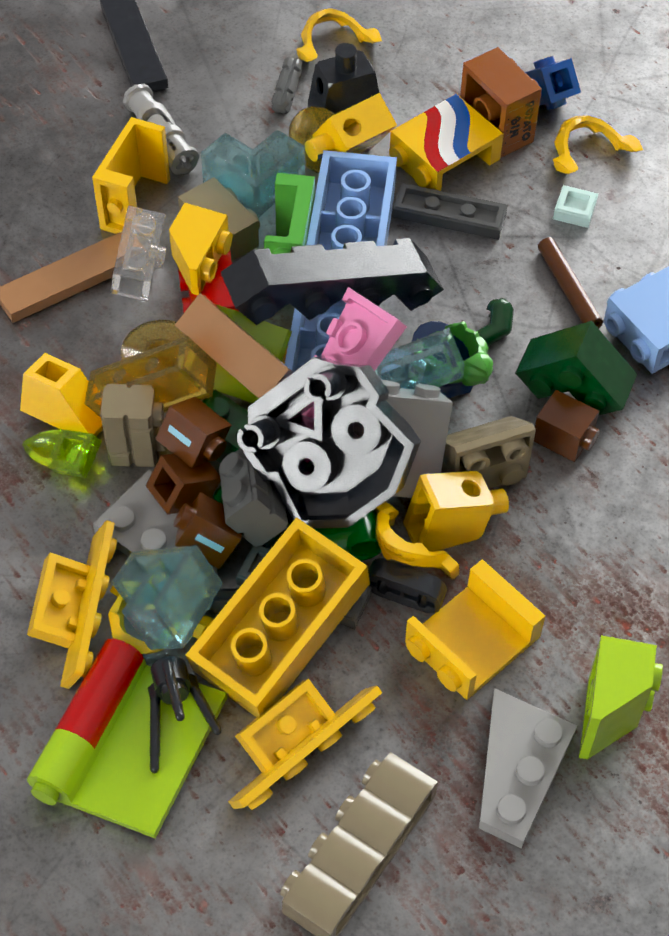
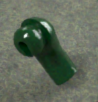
M503 298L493 299L488 303L486 310L490 311V323L477 330L479 336L486 341L488 346L506 337L512 331L514 309L511 303Z

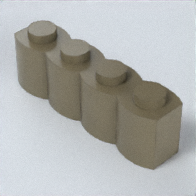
M392 752L382 762L376 759L369 766L362 779V784L365 785V788L356 798L350 795L345 799L335 817V820L339 822L329 835L322 832L317 837L308 853V857L312 859L311 862L301 873L297 870L293 871L281 889L280 895L284 897L282 900V913L315 936H339L357 907L374 887L384 869L397 854L411 830L423 817L436 796L438 781Z

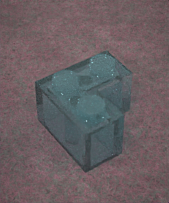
M278 129L254 149L225 132L201 152L203 183L215 177L225 188L229 187L232 189L238 201L247 210H253L259 218L275 204V180L277 173L305 175V146Z
M447 328L390 350L375 370V373L381 380L399 383L400 388L415 390L416 384L440 387L463 378L464 362L451 330Z
M197 545L132 552L111 582L127 603L122 613L150 650L184 648L185 644L192 638L193 632L203 615L212 606L213 599L223 585V582Z

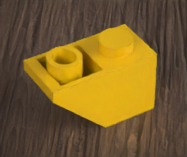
M184 203L169 228L171 252L191 293L199 295L206 282L210 283L214 279L217 271V262L222 254L226 255L229 252L233 235L229 232L228 216L226 214Z
M44 353L23 373L20 411L89 443L103 430L100 416L102 400L80 368Z

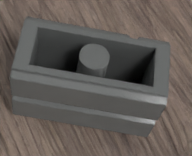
M241 448L236 452L228 454L222 460L219 467L225 524L238 534L242 533L243 537L255 547L262 546L287 528L286 506L274 482L262 480Z

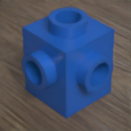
M550 56L533 62L535 69L525 72L542 88L540 105H546L547 110L566 105V98L581 93L572 58L555 62L554 56Z

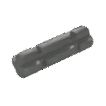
M289 56L283 62V69L280 72L275 88L276 92L271 101L273 104L272 110L275 113L287 114L291 109V101L294 99L299 82L298 79L302 72V61L299 58L293 59Z

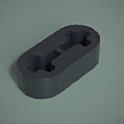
M384 558L373 560L368 570L369 587H372V593L421 612H439L448 592L446 584L439 578Z

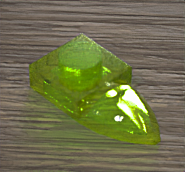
M57 429L33 435L24 440L22 445L30 458L41 465L47 466L54 473L87 478L102 441L94 434Z

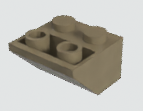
M509 416L448 434L441 473L478 471L482 474L488 489L500 485L509 486L519 482L522 478H526L536 431L533 423Z

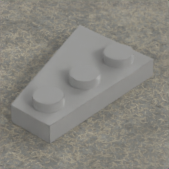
M494 688L479 829L522 849L574 738L577 725Z

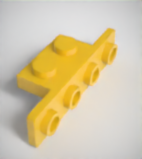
M108 520L103 523L92 538L87 564L51 552L44 559L27 635L68 648L60 687L70 689L80 677H85L93 662V652L88 651L90 640L97 634L101 623L102 615L97 612L99 600L103 599L109 584V576L104 574L106 564L111 561L117 546V539L112 538L115 523Z
M306 679L242 729L235 737L262 773L228 801L232 808L239 809L248 806L250 810H253L264 803L273 794L270 786L282 776L287 781L300 773L308 765L305 757L316 748L322 752L342 737L339 729L348 721L352 720L355 724L368 716L376 708L372 701L382 694L380 688L375 685L363 689L334 713L312 682Z

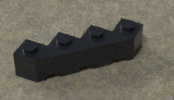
M410 238L395 239L394 244L388 246H376L374 241L344 243L342 249L325 250L322 244L293 246L290 253L271 254L269 248L253 249L221 271L235 308L256 326L274 316L276 312L288 304H291L310 321L340 301L348 287L377 306L392 295H395L410 311L428 303L432 297L444 290L427 256Z

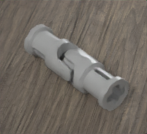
M135 84L130 87L124 94L123 104L125 108L130 112H134L137 119L165 127L170 170L176 175L187 174L192 171L198 164L199 153L194 147L186 143L183 131L175 125L169 112L160 102H156L153 99V92L148 85ZM181 156H184L185 159H186V162H183L180 157H181Z

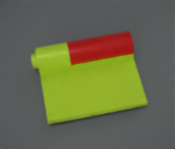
M107 639L27 777V782L32 787L30 792L36 799L48 805H55L57 802L156 839L211 728L191 693L182 702L185 714L183 721L176 720L172 704H166L161 700L159 771L152 773L150 771V697L148 693V687L153 684L151 666L146 664L145 658L135 647L118 639ZM198 683L201 692L217 719L228 698L227 693Z

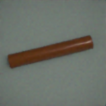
M552 237L543 239L538 244V250L581 323L592 321L599 329L603 325V320L555 239Z

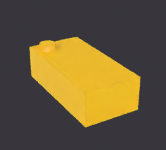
M296 517L185 654L192 670L218 690L226 692L229 698L256 718L281 699L369 586L368 566Z

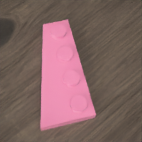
M348 287L342 298L346 305L339 319L333 318L326 331L330 338L322 355L325 358L343 364L370 365L375 371L407 326ZM314 405L302 415L314 419ZM305 458L304 461L308 463L310 459Z

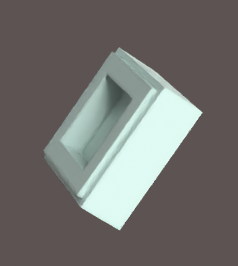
M563 185L554 210L553 219L589 228L597 204L598 193Z

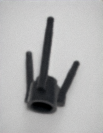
M178 656L163 657L152 664L150 669L153 684L148 687L150 697V771L152 773L159 771L161 700L166 704H172L176 720L183 721L185 714L182 702L191 693L212 732L215 735H219L222 731L199 688L196 675L188 674L185 660Z

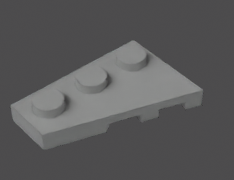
M148 470L93 523L94 533L98 531L106 520L114 522L112 538L117 539L116 549L188 600L189 591L193 588H203L217 573V568L174 546L178 528L174 527L173 524L178 513L167 515L148 490L146 484L152 474Z

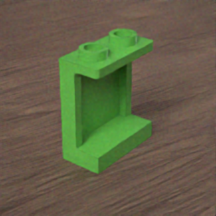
M277 173L275 180L276 236L266 235L264 239V249L269 248L271 254L290 253L293 246H306L315 199V176Z

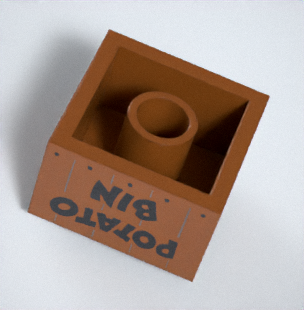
M499 47L464 62L460 97L504 133L501 158L534 142L542 91L539 84L534 79H531Z

